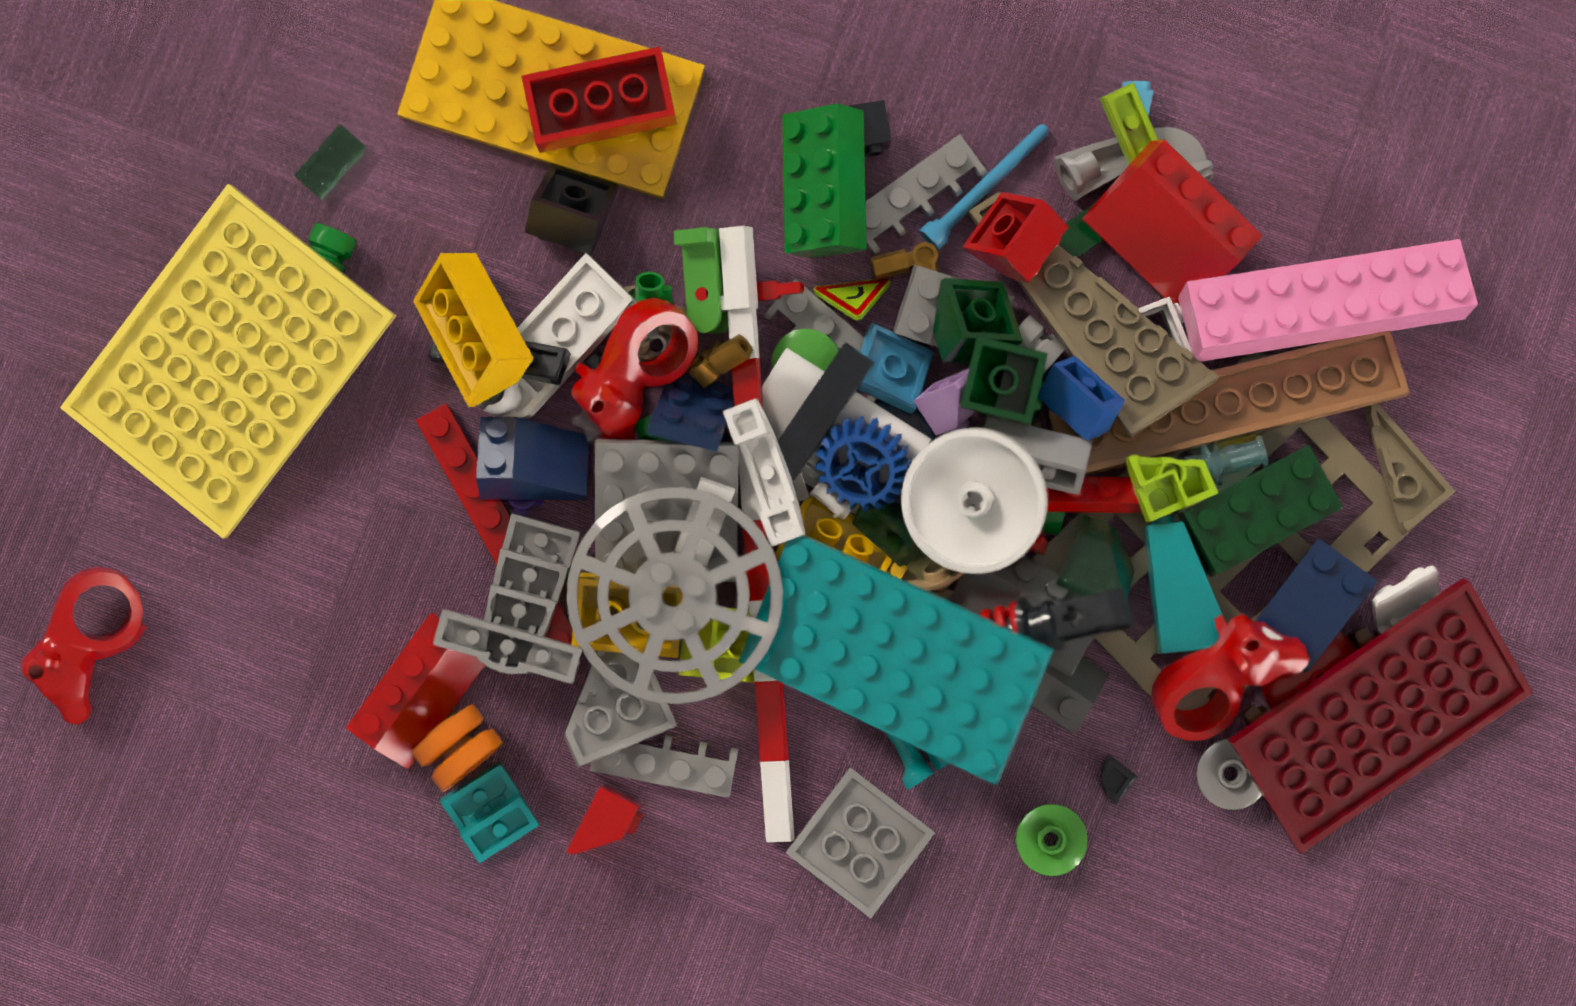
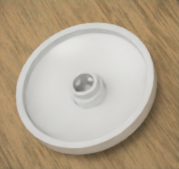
M984 428L955 430L929 443L911 463L902 488L903 517L906 527L917 546L936 563L962 573L978 574L992 572L1015 562L1037 539L1042 530L1047 512L1045 481L1033 457L1012 438L997 431Z

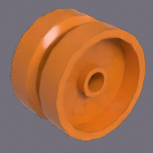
M470 704L439 724L411 752L422 767L432 766L442 758L445 759L434 770L431 777L442 792H445L461 781L504 744V741L494 729H486L474 738L471 737L484 721L483 715L474 704Z

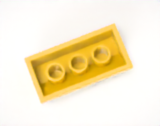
M440 253L413 302L468 407H475L518 383L532 362L533 357L476 253Z

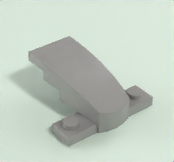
M511 513L503 547L500 549L493 584L490 587L484 620L443 609L433 645L475 656L487 667L502 673L524 674L532 672L572 684L582 648L547 638L546 634L562 595L581 532Z

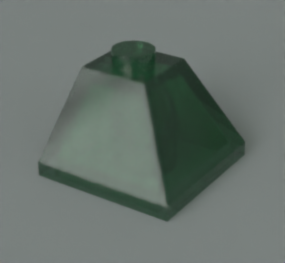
M1083 515L1067 547L1056 584L1085 597L1107 589L1124 588L1128 598L1135 569L1117 529L1109 526L1101 519Z

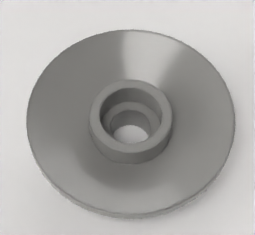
M1228 739L1213 743L1203 752L1197 765V782L1202 794L1212 804L1223 809L1239 810L1254 804L1262 796L1228 742ZM1228 767H1233L1236 771V777L1229 781L1225 778L1224 771Z

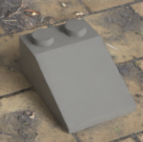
M914 264L893 332L938 347L933 328L940 282L943 278H958ZM1008 295L1012 307L1015 297Z

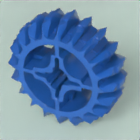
M864 415L858 417L856 423L849 417L844 420L842 426L835 424L830 430L831 434L828 433L821 440L823 445L817 450V456L821 459L817 461L815 469L823 471L819 476V482H829L830 485L826 489V494L836 492L838 494L837 504L842 503L844 499L850 501V510L855 509L858 503L861 504L863 511L866 512L869 511L872 504L879 510L884 507L885 502L889 504L895 502L897 494H902L907 469H909L912 463L911 458L905 457L909 452V446L898 444L902 439V433L892 436L889 433L892 428L891 424L885 425L883 429L878 427V417L873 418L870 424H867ZM847 443L849 458L844 464L840 465L839 448ZM888 463L889 480L881 484L879 469Z

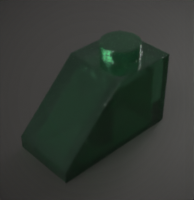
M885 502L884 507L877 510L870 503V509L866 512L863 511L860 504L852 524L899 567L927 557L917 546L906 527L902 504L896 502L889 504Z

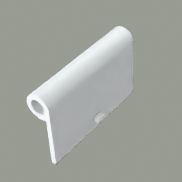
M786 348L761 388L763 411L777 441L825 372L789 348ZM855 392L833 424V426L835 424L842 426L844 420L849 417L856 423L858 417L863 415L867 424H870L873 418L878 417V427L883 429L885 425L891 424L892 428L889 433L892 436L902 433V439L898 444L909 446V452L905 457L911 458L912 462L931 440L858 392ZM847 443L839 448L840 465L844 464L849 458ZM818 448L801 471L804 482L813 488L818 485L819 476L823 472L815 469L817 461L821 459L817 456ZM887 463L879 469L881 484L889 480L890 472ZM885 502L884 507L879 510L872 504L869 511L866 512L863 511L861 504L858 503L851 512L875 527L888 508L889 503Z

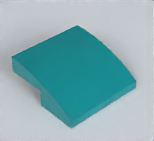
M498 761L440 798L441 805L460 831L461 838L479 864L539 826L534 813L501 761Z

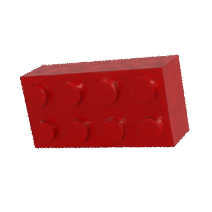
M661 46L521 75L535 144L539 153L677 124Z

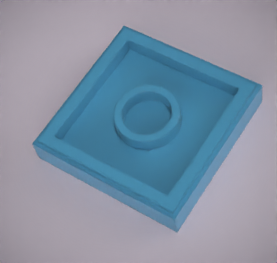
M872 322L867 328L860 352L874 361L875 365L858 390L912 414L917 408L913 400L922 393L934 351Z

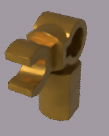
M928 242L916 245L912 252L906 253L905 249L870 257L876 281L909 273L910 267H914V264L933 271H940L937 260L938 251L934 245Z
M740 334L724 344L717 339L709 350L703 348L687 371L703 388L714 382L720 374L726 373L749 359L753 349L748 340Z

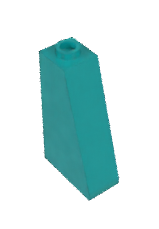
M1173 516L1158 518L1152 521V525L1143 527L1157 654L1209 648L1216 644L1219 638L1214 618L1222 615L1184 522L1174 523Z

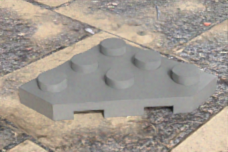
M597 651L596 654L609 669L622 679L634 684L640 666L639 663L633 661L624 653ZM592 665L564 733V738L577 768H580L675 728L677 724L668 703H657L635 697L617 688ZM653 672L648 690L662 692Z

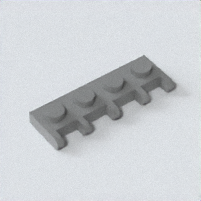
M960 134L865 202L866 245L874 255L881 252L878 244L874 241L890 228H893L899 237L905 235L906 231L900 221L920 207L930 217L935 212L928 201L949 187L956 197L962 194L963 191L956 181L974 169L982 179L988 174Z
M805 286L804 293L784 295L781 299L776 300L763 316L770 321L779 312L795 326L793 330L809 328L823 332L838 345L839 349L847 342L860 351L864 340L860 333ZM871 395L867 397L872 402L877 400V398Z
M665 735L663 748L637 743L592 762L590 771L729 798L739 749L732 747L729 753V761L706 757L707 742L700 741L698 755L670 750L673 736Z

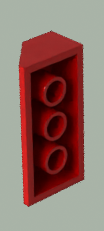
M433 612L428 615L345 727L371 748L406 769H410L416 761L411 752L427 738V735L447 719L486 666L475 656L433 645L441 617Z

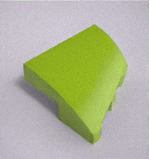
M1131 455L1125 458L1130 479L1146 523L1218 494L1205 460H1178L1170 457H1139V455Z

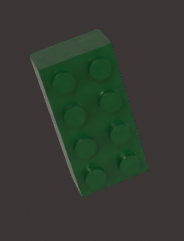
M1306 445L1218 492V494L1177 514L1181 522H1184L1194 547L1212 577L1221 574L1342 509L1343 505L1310 445Z

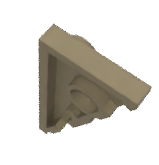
M1379 403L1365 406L1363 410L1398 528L1401 534L1404 535L1456 491Z

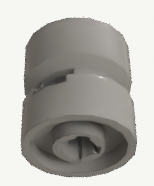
M1030 314L1019 326L1023 339L1019 346L1048 353L1044 374L1063 353L1065 347L1055 335L1046 336L1044 334L1045 327Z

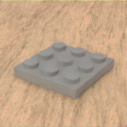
M850 767L785 853L869 918H872L935 832Z

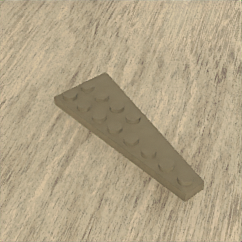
M999 192L969 211V216L976 226H978L1000 195ZM1059 244L1050 252L1041 265L1038 274L1029 283L1016 280L1070 356L1079 358L1125 399L1116 419L1130 438L1218 380V375L1214 370L1210 371L1194 357L1191 351L1181 347L1168 336L1167 331L1161 326L1157 327L1139 312L1138 307L1103 278H1098L1083 265L1079 258L1073 257Z

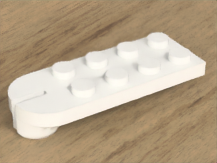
M585 253L517 329L524 341L567 348L571 356L561 382L562 385L575 371L577 364L582 363L611 332L621 314L637 303V301L590 255ZM521 378L518 383L478 404V406L484 408L483 411L493 417H519L528 420L561 385Z

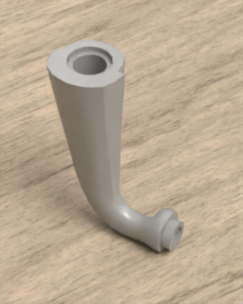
M1153 128L1158 140L1165 139L1207 181L1214 177L1212 171L1214 165L1210 160H1207L1203 147L1194 136L1178 128ZM1116 137L1054 157V167L1057 176L1067 194L1074 201H1078L1103 184L1119 177L1128 167Z

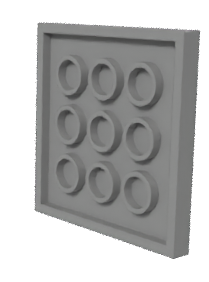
M596 439L595 522L610 508L631 496L648 490L669 487L697 489L701 477L735 488L731 503L738 508L739 445H735L734 442H720L718 451L714 452L677 441ZM667 498L643 503L641 507L648 524L665 520L685 521L692 500ZM627 511L612 520L596 537L595 559L606 562L616 545L628 534L635 531ZM726 514L719 536L737 554L738 522ZM665 531L653 534L661 554L674 551L681 531ZM640 541L633 544L623 554L616 567L633 574L637 572L640 566L648 560ZM715 546L707 564L709 571L728 563L724 555ZM733 576L722 582H736V579Z

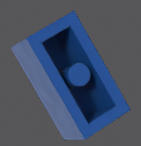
M1076 356L1054 363L1038 393V398L1053 413L1057 414L1072 427L1077 435L1083 437L1086 441L1109 432L1125 402L1122 396Z

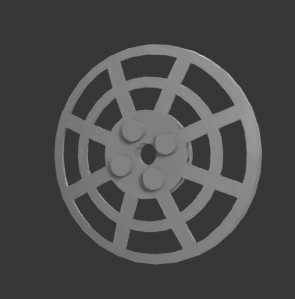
M669 487L648 490L631 496L610 508L593 524L582 539L574 555L568 576L567 605L569 620L576 641L580 648H582L588 661L604 678L617 688L635 697L657 703L682 704L697 702L719 695L738 684L756 668L768 652L777 633L782 614L783 588L781 572L774 551L764 533L747 514L732 503L714 494L691 488ZM667 498L690 499L701 502L693 522L665 520L648 524L641 504ZM714 507L737 521L753 538L759 549L738 557L736 552L722 537L706 528ZM627 511L635 531L628 534L616 545L606 562L586 555L591 544L602 529L617 516ZM665 531H683L688 533L681 553L671 552L661 554L653 534ZM702 538L714 545L724 555L728 563L709 571L702 562L696 559L695 556ZM640 541L648 560L640 566L637 572L633 574L616 567L623 554L633 544ZM764 562L769 573L771 587L770 614L767 622L747 616L749 587L745 571ZM581 569L600 576L597 600L602 621L583 629L579 618L577 604L578 578ZM735 576L738 591L736 612L716 605V584ZM610 581L630 588V608L613 616L610 612L608 600ZM670 585L679 587L683 592L682 602L675 607L666 604L663 598L664 590ZM710 619L731 625L721 641L706 652L697 632ZM637 621L644 630L651 635L644 654L631 646L618 629ZM741 629L762 636L757 648L748 660L732 675L721 681L711 661L717 659L732 645ZM608 634L621 652L640 664L634 684L622 679L609 669L594 652L589 642ZM684 638L693 657L681 661L658 659L664 639L677 640ZM698 668L707 685L704 689L685 693H662L648 690L654 669L665 672H681Z

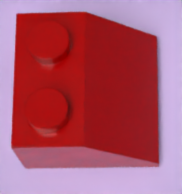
M1001 192L962 247L965 251L1007 278L1029 283L1038 274L1041 265L1050 252L1060 243L1061 237L1069 226L1045 200Z
M606 784L600 786L566 852L575 855L621 840L627 833L633 835L645 815L639 811L642 803Z

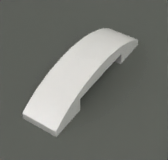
M753 399L723 411L735 445H739L758 497L762 509L759 515L770 546L772 547L805 535L803 519L788 467L773 429L758 399Z

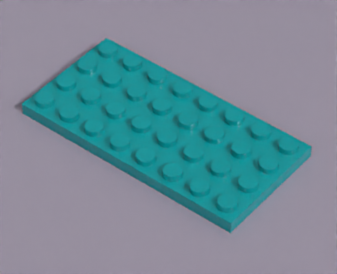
M802 535L786 541L778 561L783 588L782 614L777 633L768 652L756 666L755 670L992 784L998 783L1054 649L809 536ZM770 583L755 618L764 622L768 621L770 614ZM753 633L749 634L738 662L744 664L757 648L762 636Z

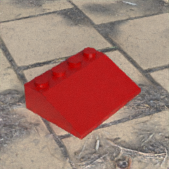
M1165 139L1150 141L1081 219L1162 298L1170 296L1172 303H1178L1179 306L1178 296L1186 282L1225 276L1242 261L1263 236Z

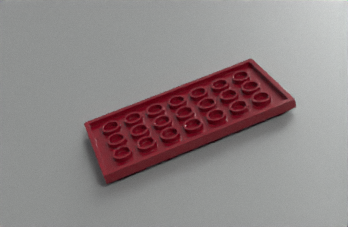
M1461 578L1229 738L1228 742L1295 850L1302 854L1526 699L1533 692L1470 581Z

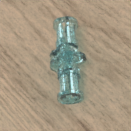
M1261 435L1255 436L1253 441L1235 446L1234 444L1224 446L1220 450H1218L1215 442L1213 443L1212 452H1210L1205 444H1201L1199 447L1200 455H1191L1183 459L1205 460L1211 477H1213L1218 486L1223 485V474L1240 472L1241 469L1262 464L1263 467L1269 466L1266 448Z

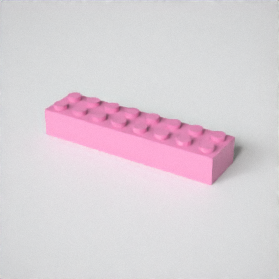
M1460 239L1188 281L1178 296L1191 352L1200 362L1351 338L1388 330L1395 331L1464 320L1478 305Z

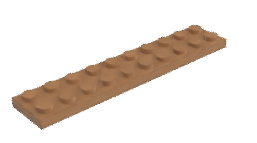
M1388 330L1333 340L1215 369L1214 371L1218 375V380L1133 437L1130 438L1118 420L1115 419L1109 432L1090 439L1092 445L1085 476L1127 466L1125 458L1131 455L1152 458L1164 457L1406 397L1410 391L1391 332ZM1051 410L1048 411L1047 416L1053 432L1084 439L1077 435L1072 427Z

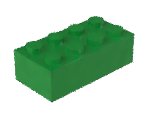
M836 103L782 114L785 254L812 259L866 250L864 110Z

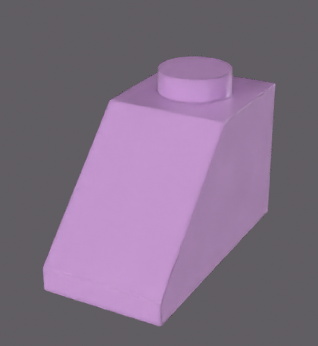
M969 369L933 383L913 400L936 436L947 431L952 432L964 429L970 424L968 418L975 411L960 407Z

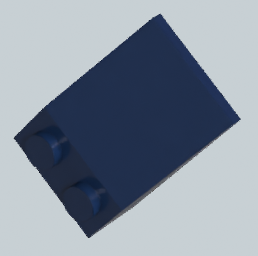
M481 417L476 472L480 499L587 500L590 435L519 417Z
M1318 538L1256 621L1265 622L1282 635L1299 638L1307 649L1309 662L1303 670L1308 673L1362 603L1377 580Z

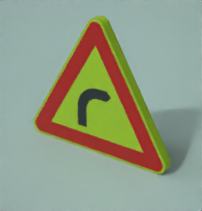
M885 278L877 281L871 279L814 287V294L843 312L845 316H849L854 320H861L891 284L890 279Z

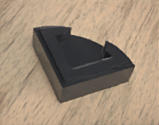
M1107 755L1101 769V783L1107 797L1117 805L1138 776L1112 756Z

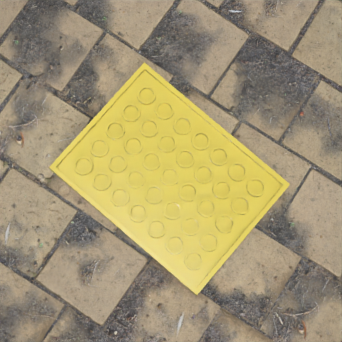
M227 184L60 408L221 538L226 539L396 318V315L237 188Z

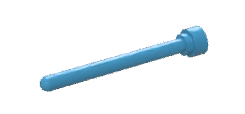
M1044 124L1038 125L941 220L928 221L919 230V234L924 241L931 243L939 251L948 242L947 237L951 234L950 229L1049 134L1048 127Z

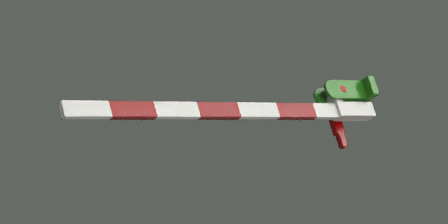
M735 226L719 229L702 227L673 231L674 245L682 246L688 318L698 333L722 334L729 329V339L740 334L748 340L753 349L750 358L732 368L734 407L753 399H758L763 409L756 315L758 302L779 300L784 295L804 293V284L802 282L780 283L774 280L756 282L753 227ZM739 447L742 511L753 520L768 540L759 515L762 509ZM743 528L746 555L759 548L753 538ZM765 562L746 570L749 587V614L752 618H756L770 583ZM754 669L766 842H791L795 840L784 686L782 682Z

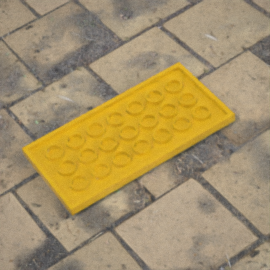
M434 0L397 115L405 120L541 162L555 164L664 199L705 71V65L662 52L677 121L676 125L539 153L535 144L521 75L650 48L495 0Z

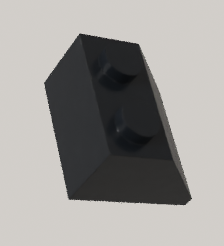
M551 164L531 199L525 233L536 236L544 241L560 244L573 251L591 255L603 232L618 184Z

